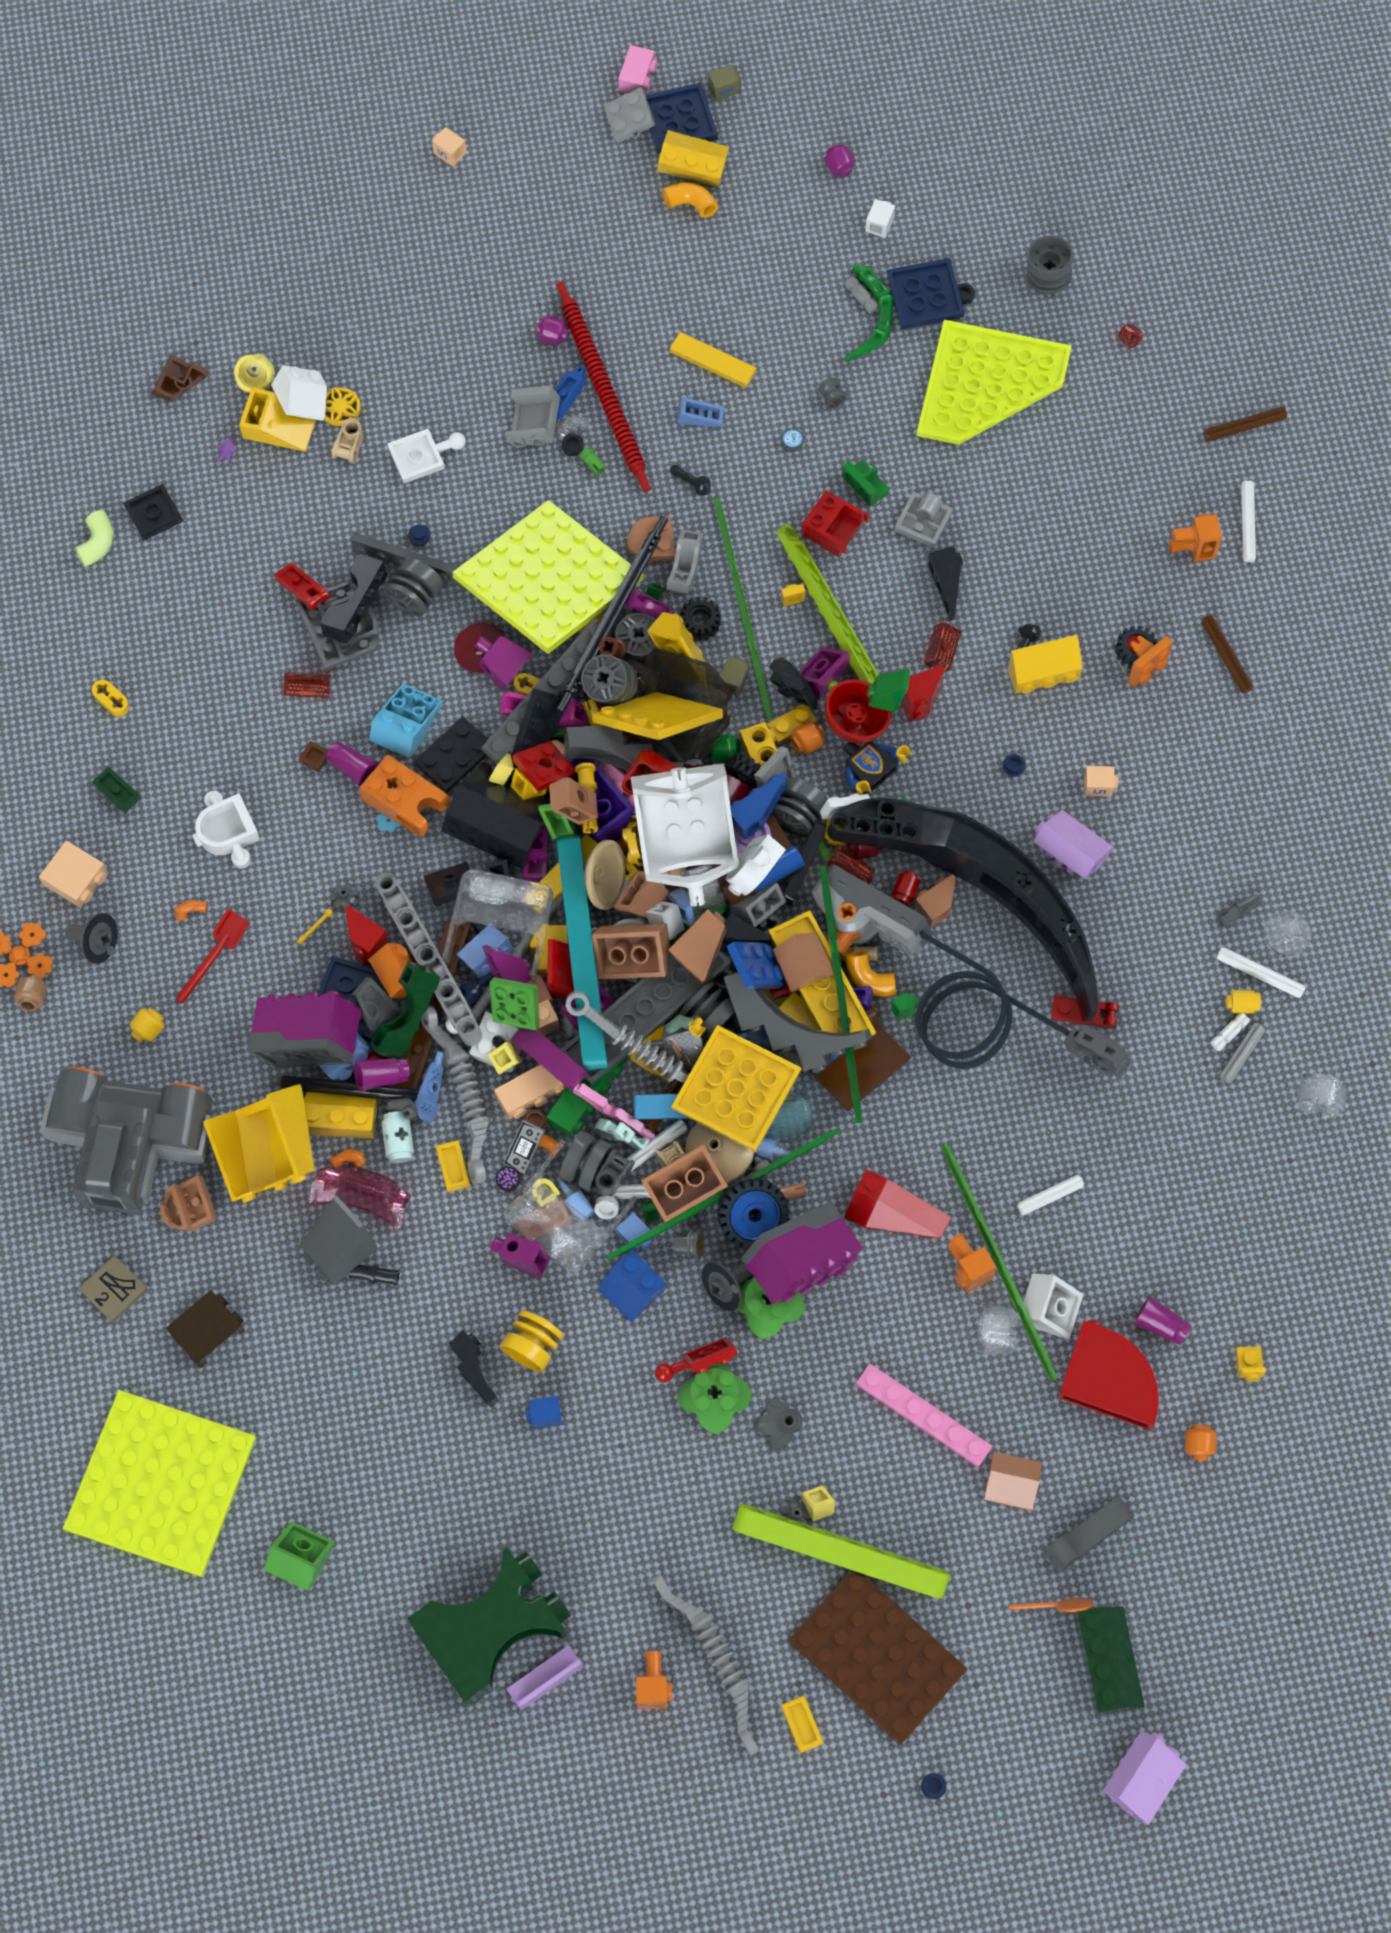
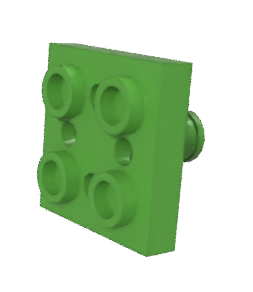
M496 977L490 981L493 1022L536 1030L540 1026L537 985Z

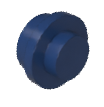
M418 524L409 530L408 537L412 544L424 546L429 542L431 534L428 527Z
M1011 754L1004 759L1002 766L1007 775L1019 776L1024 772L1026 764L1020 755Z
M931 1773L923 1778L921 1791L928 1799H939L946 1792V1781L941 1775Z

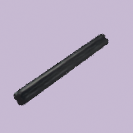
M286 1075L282 1076L280 1082L282 1089L300 1084L302 1091L386 1100L410 1098L415 1102L419 1093V1089L395 1086H381L360 1092L355 1082Z

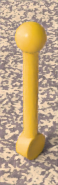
M326 909L324 915L296 942L301 945L327 918L333 916V911Z

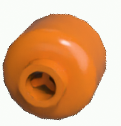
M808 721L792 731L790 741L797 753L808 755L824 745L823 737L826 735L820 724L816 725Z
M1191 1425V1429L1185 1432V1452L1193 1455V1460L1207 1461L1208 1456L1214 1455L1217 1452V1432L1211 1429V1425Z

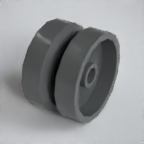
M580 1131L572 1142L563 1161L559 1174L560 1179L569 1183L578 1179L580 1188L592 1192L596 1187V1175L611 1153L613 1145L604 1140H599L594 1145L593 1135Z

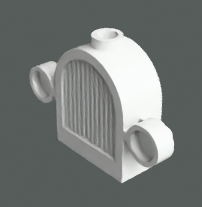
M210 791L204 798L207 808L199 814L196 820V833L192 834L197 847L203 846L211 854L227 855L232 853L231 859L234 866L240 869L246 868L251 862V857L244 847L260 841L254 823L240 794L223 800L219 792Z
M769 835L752 839L743 853L737 854L739 868L729 872L726 876V881L730 883L728 889L737 896H740L741 893L747 895L752 892L766 877L786 849Z

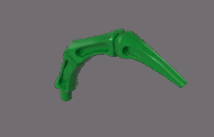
M857 263L853 266L852 271L859 275V280L873 293L878 303L879 319L870 338L845 356L846 362L880 347L887 342L891 334L894 302L892 294L878 279L870 266H865L864 268Z

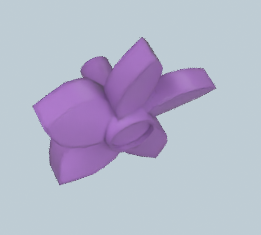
M230 437L225 439L223 445H217V449L221 452L216 459L217 461H221L223 458L229 461L230 455H234L237 446L233 445Z

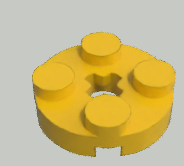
M637 820L629 822L627 828H623V838L625 842H628L629 863L641 867L644 865Z

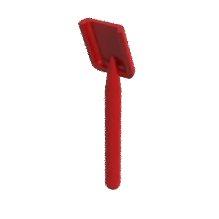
M227 908L212 933L213 938L219 942L213 947L176 997L178 1003L182 1004L186 1001L220 955L224 946L230 949L237 947L251 924L248 920Z

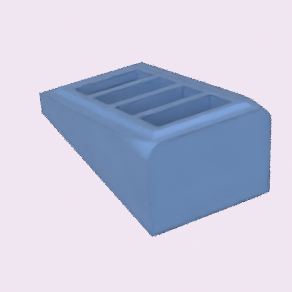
M682 397L678 405L676 423L722 427L724 406ZM703 412H707L706 417H703ZM712 412H716L715 419H712Z
M680 888L668 893L669 903L678 904L682 921L691 927L696 920L686 891Z

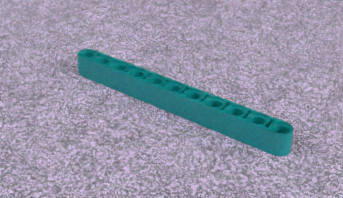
M580 835L558 837L557 847L574 991L584 992L588 996L589 1004L602 1014L588 895L584 882L585 870ZM575 998L576 1009L582 1008L584 1001L581 998ZM577 1016L584 1070L608 1068L604 1030L587 1016Z

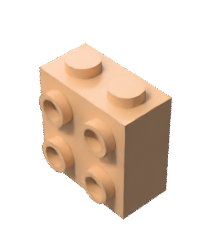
M65 841L39 878L45 887L81 908L84 903L90 901L95 888L105 881L108 871L104 863L70 842Z

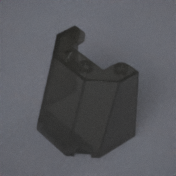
M654 647L645 662V669L652 677V681L640 697L655 692L721 708L723 710V718L660 740L622 731V733H626L627 738L639 744L652 743L654 751L677 762L683 763L692 759H705L730 724L731 715H728V701L732 700V691L710 663Z

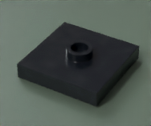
M467 862L423 876L435 907L479 892Z

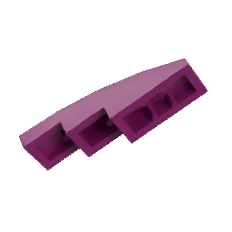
M546 824L540 829L531 847L527 865L523 869V907H530L524 902V898L548 873L549 831Z
M520 1028L511 1038L512 1042L571 1092L587 1075L583 1068L537 1030Z

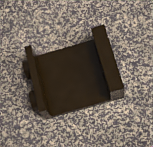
M212 1290L166 1327L169 1334L199 1368H202L207 1363L205 1357L237 1330L241 1334L245 1331L241 1325L244 1322L241 1316L236 1311L231 1313L226 1307L229 1304L220 1293L215 1295Z

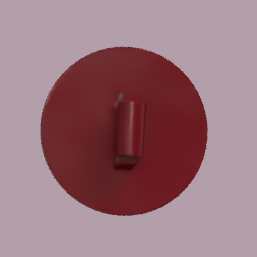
M487 623L473 624L466 627L457 636L454 644V654L456 660L464 669L474 673H485L478 664L484 657V654L475 645L482 636L492 644L500 636L505 637L503 632L494 625Z

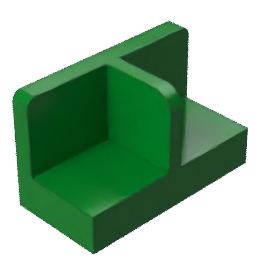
M863 460L855 465L850 461L843 465L842 477L870 507L890 492V488L877 476L878 468L876 466L870 468Z

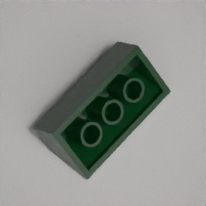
M1124 1606L1097 1607L1076 1612L1074 1618L1095 1716L1145 1707Z

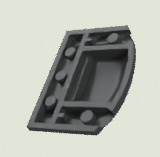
M347 582L327 588L326 591L329 593L330 599L325 602L321 601L317 604L318 607L312 611L300 599L295 600L325 671L377 650L379 631L371 605L368 606L365 618L359 622L357 632L350 638L348 644L323 636L320 621L329 605L343 604L349 601L356 593V591L349 588L350 584Z

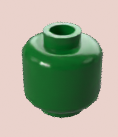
M731 733L713 735L710 738L709 744H706L707 757H711L712 761L716 764H726L734 753H741L739 739L735 738Z

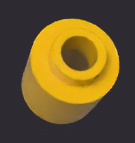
M1231 990L1230 994H1226V1009H1230V1013L1254 1014L1255 1011H1260L1261 995L1260 993H1255L1254 990Z

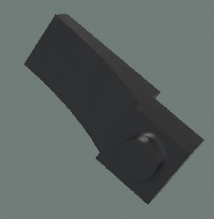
M463 1330L449 1342L450 1349L463 1362L457 1367L458 1371L492 1408L498 1402V1398L485 1381L479 1368L477 1356L481 1354L478 1347L481 1343L472 1333L467 1335Z

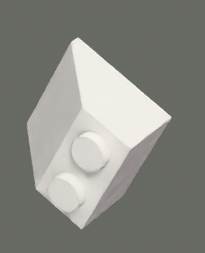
M282 365L271 386L285 414L323 421L325 418L327 385L320 372L301 369L296 366Z
M1032 1274L1023 1303L1035 1329L1070 1339L1083 1294L1055 1275Z

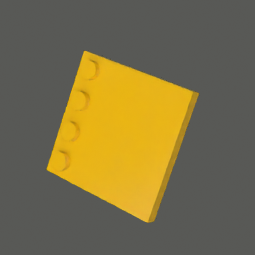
M659 692L613 707H602L601 711L592 713L593 723L656 740L723 718V710L721 708Z
M717 1025L671 1107L684 1116L757 1152L802 1069Z

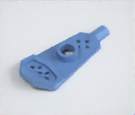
M438 1051L434 1062L429 1065L418 1093V1098L415 1101L419 1118L428 1123H431L437 1114L438 1106L436 1105L444 1070L442 1067L444 1053Z

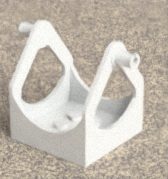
M724 763L689 769L680 767L668 772L631 777L646 881L686 887L689 890L690 906H697V903H699V906L704 905L705 900L702 886L739 868ZM722 864L701 875L682 877L662 874L688 866Z

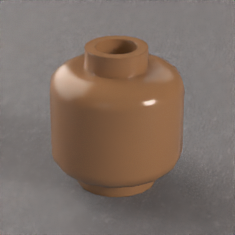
M30 975L23 977L17 983L14 1000L22 1010L35 1011L44 1005L47 985L38 976Z

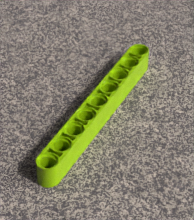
M739 1504L732 1526L734 1531L939 1599L944 1598L951 1576L946 1570L746 1504Z

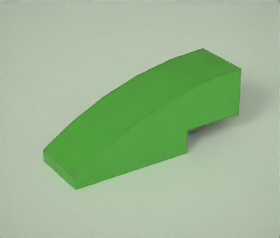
M551 804L539 806L540 814L552 839L557 840L558 837L580 835V838H582L581 825L552 811Z

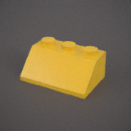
M668 130L660 153L657 171L719 188L729 147Z
M662 612L647 630L675 679L707 687L710 684L707 663L702 656V651L693 641V636L683 624V619L677 614Z
M1073 635L1012 650L1008 673L1015 694L1021 692L1027 694L1037 688H1051L1058 683H1072L1078 680L1083 669L1078 636Z
M317 1092L306 1093L304 1105L309 1135L375 1138L378 1099Z

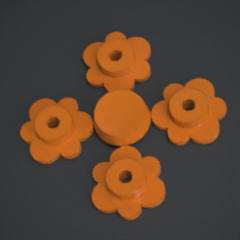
M25 923L22 927L23 931L19 933L23 946H16L12 950L9 944L11 938L7 935L5 936L0 931V956L3 953H9V959L12 962L6 965L0 964V987L6 986L11 988L16 984L15 979H18L20 976L19 972L16 971V966L27 964L29 966L27 969L30 975L34 974L40 979H43L45 974L52 972L50 966L53 964V959L50 956L44 957L42 953H38L36 957H30V952L26 948L32 945L39 946L41 944L40 940L46 938V932L41 929L39 923L34 925L32 923Z

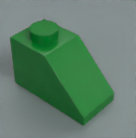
M904 669L877 675L875 681L870 683L867 689V696L870 697L869 706L895 712L908 690L910 670Z

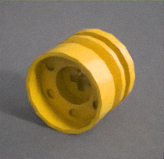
M521 1310L517 1315L520 1321H514L512 1324L519 1334L508 1332L499 1347L507 1356L533 1371L543 1373L551 1360V1356L544 1349L556 1351L558 1345L555 1342H561L564 1334L547 1319Z

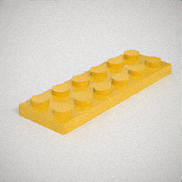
M810 910L768 930V934L771 936L775 947L796 934L816 932L833 969L830 946ZM841 968L850 1032L870 1029L871 1035L874 1036L876 1031ZM834 976L799 989L819 1029L827 1032L842 1033Z

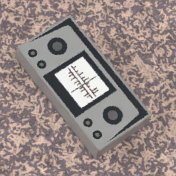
M523 1120L503 1164L525 1174L545 1130Z

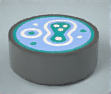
M788 429L783 433L782 446L785 450L796 452L802 448L804 437L799 430Z

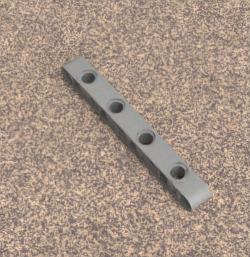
M391 873L380 874L375 882L376 887L415 960L419 965L433 969L440 976L438 988L434 993L452 1026L457 1030L460 1038L466 1045H477L482 1039L481 1029L415 909L394 875ZM387 885H392L390 888L385 889ZM408 920H412L411 923L404 925ZM432 956L430 960L424 961L426 957ZM453 992L450 997H445L447 993ZM474 1029L472 1033L465 1034L467 1030Z

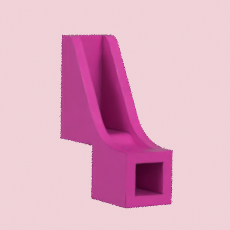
M513 692L503 693L500 714L508 717L526 695ZM571 699L556 728L587 726L588 717L582 703Z

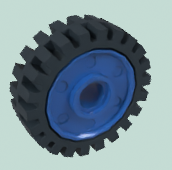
M745 1177L744 1180H737L734 1185L730 1184L728 1186V1190L722 1193V1199L718 1201L717 1220L720 1229L728 1240L742 1249H749L762 1233L790 1220L788 1216L790 1208L784 1194L776 1185L760 1177ZM758 1209V1215L755 1218H748L750 1210Z

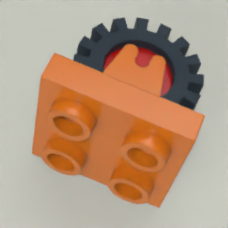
M1130 626L1129 631L1127 628L1124 629L1123 634L1120 633L1115 648L1117 660H1121L1122 666L1128 664L1127 669L1131 670L1128 682L1134 688L1140 683L1142 685L1145 684L1156 670L1161 671L1168 664L1167 660L1171 654L1170 650L1173 641L1168 636L1158 642L1157 638L1154 639L1155 634L1153 632L1148 634V628L1142 631V626H1138L1137 630H1135L1134 626Z

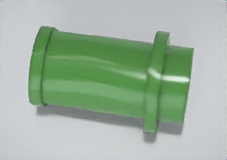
M588 447L580 453L581 462L586 463L594 474L599 476L603 473L601 469L606 470L607 466L596 456V451Z

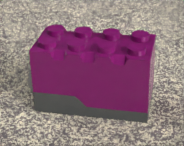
M328 991L322 995L308 992L306 995H302V997L294 993H289L283 997L275 994H269L268 997H258L247 1051L274 1067L352 1064L362 1010L354 1006L352 1001L345 1000L340 997L339 993Z
M830 1201L762 1233L741 1259L774 1306L780 1302L784 1304L790 1302L796 1297L795 1294L800 1293L804 1295L808 1293L816 1284L819 1287L823 1286L831 1279L830 1277H841L848 1271L846 1267L859 1259L857 1255L864 1248Z

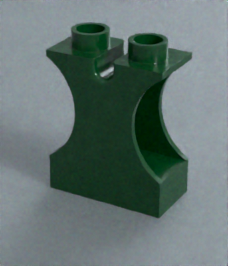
M505 1547L497 1579L488 1591L477 1599L458 1605H447L430 1601L407 1618L468 1708L493 1691V1677L497 1664L502 1655L513 1644L534 1635H552L561 1639L567 1636L565 1628L561 1623L570 1618L571 1614L555 1592H552L544 1599L541 1595L533 1600L525 1599V1595L534 1589L532 1583L542 1576L539 1568L526 1551L514 1558L510 1550Z

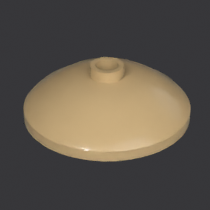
M613 840L601 841L592 850L585 866L584 882L587 895L592 904L600 910H609L615 906L625 882L624 855L619 844Z
M700 1123L695 1124L691 1129L685 1144V1155L704 1144L727 1183L742 1176L749 1168L754 1157V1151ZM717 1141L718 1147L712 1149V1144Z

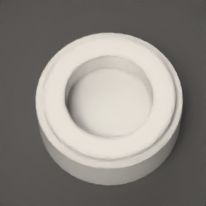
M601 1196L595 1202L594 1211L602 1219H612L618 1214L619 1203L612 1196Z

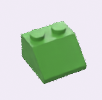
M291 1521L271 1546L264 1570L308 1591L318 1579L335 1545V1541Z

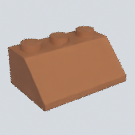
M667 923L600 926L592 934L598 979L665 977L667 975L670 949Z
M704 1144L641 1180L664 1222L671 1220L728 1187L727 1182Z

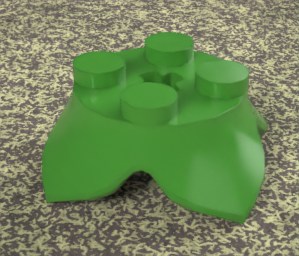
M755 1277L739 1285L741 1303L737 1310L747 1316L749 1328L760 1339L774 1336L780 1331L783 1323L794 1322L805 1312V1304L800 1293L795 1294L796 1297L786 1304L780 1302L773 1306L772 1303L771 1305L766 1304V1300L763 1297L767 1295Z
M716 1363L711 1365L708 1371L696 1373L692 1378L688 1379L682 1385L677 1399L685 1411L697 1415L699 1423L704 1429L713 1434H718L728 1428L736 1412L747 1408L752 1399V1393L747 1383L735 1376L726 1364ZM712 1389H717L722 1395H718V1399H712V1395L708 1394V1392H712Z

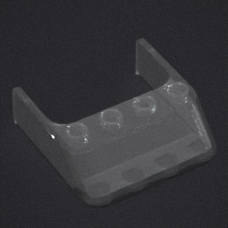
M476 869L466 871L460 881L443 952L444 963H449L458 927L465 922L482 924L529 934L538 940L531 970V981L536 982L549 928L553 904L552 889L546 884Z
M561 1139L509 1205L505 1212V1219L511 1227L524 1237L541 1243L548 1255L566 1270L577 1272L600 1249L638 1198L632 1196L608 1227L600 1228L543 1183V1171L565 1144V1141Z

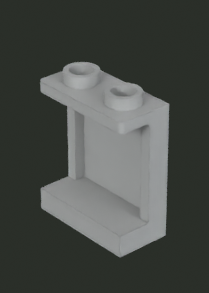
M551 385L512 389L510 397L516 403L512 431L505 432L506 439L515 447L553 443L560 401L558 393Z

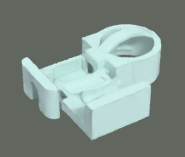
M599 1118L593 1128L601 1137L609 1141H625L634 1149L644 1150L650 1141L648 1138L635 1136V1132L622 1122L616 1126L611 1120Z

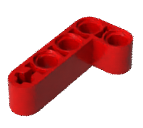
M642 750L627 768L621 784L622 789L625 793L633 795L631 777L668 772L680 767L651 750Z

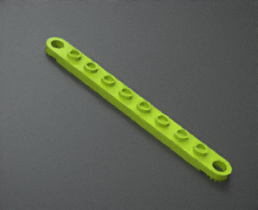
M783 524L777 530V535L788 553V558L794 563L799 577L808 588L809 595L815 600L820 614L824 616L829 625L830 632L836 637L841 651H846L850 654V667L855 671L859 680L873 683L879 674L804 542L800 541L798 533H795L796 529L793 530L794 527H791L790 524Z

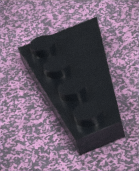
M533 688L511 755L512 759L515 753L549 742L563 716L555 711L563 696ZM513 761L514 769L509 776L510 778H513L515 768H518Z

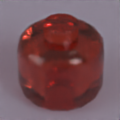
M1129 323L1120 329L1118 338L1127 348H1135L1142 341L1143 332L1135 324Z

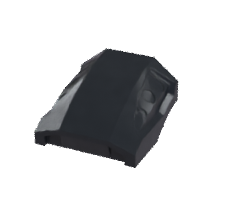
M782 657L774 659L769 667L773 671L769 680L777 686L776 690L781 695L790 699L794 697L797 703L816 710L818 707L817 698L800 671Z

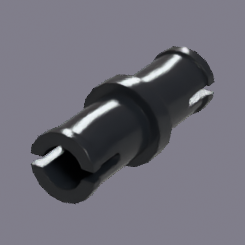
M375 1264L372 1266L358 1265L349 1272V1278L369 1280L372 1284L381 1282L397 1285L400 1276L399 1270L379 1268V1265Z

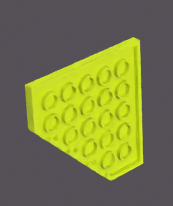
M944 320L916 436L960 445L1063 387L1072 346Z

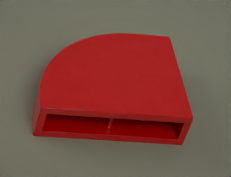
M1083 1320L1058 1398L1152 1430L1158 1413L1159 1392L1155 1375L1147 1359L1124 1336L1102 1327V1324L1098 1321L1088 1320L1087 1322Z

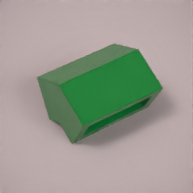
M903 993L892 1000L891 1011L899 1021L904 1018L913 1019L918 997Z

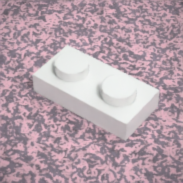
M852 794L843 798L831 797L820 810L822 819L831 818L836 812L847 805L859 800L869 799L870 797L868 794Z

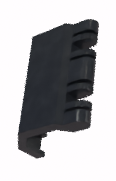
M482 762L459 785L445 813L441 831L497 858L507 859L510 864L524 869L528 862L531 847L540 829L545 824L540 814L539 806L551 804L550 792L545 794L543 798L537 796L523 800L511 787L513 778L509 777L504 785L490 782L489 778L496 767L493 768L492 765Z

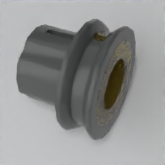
M690 1228L688 1233H676L674 1236L675 1254H686L689 1259L694 1257L698 1260L701 1259L704 1248L702 1230L698 1228L695 1231Z

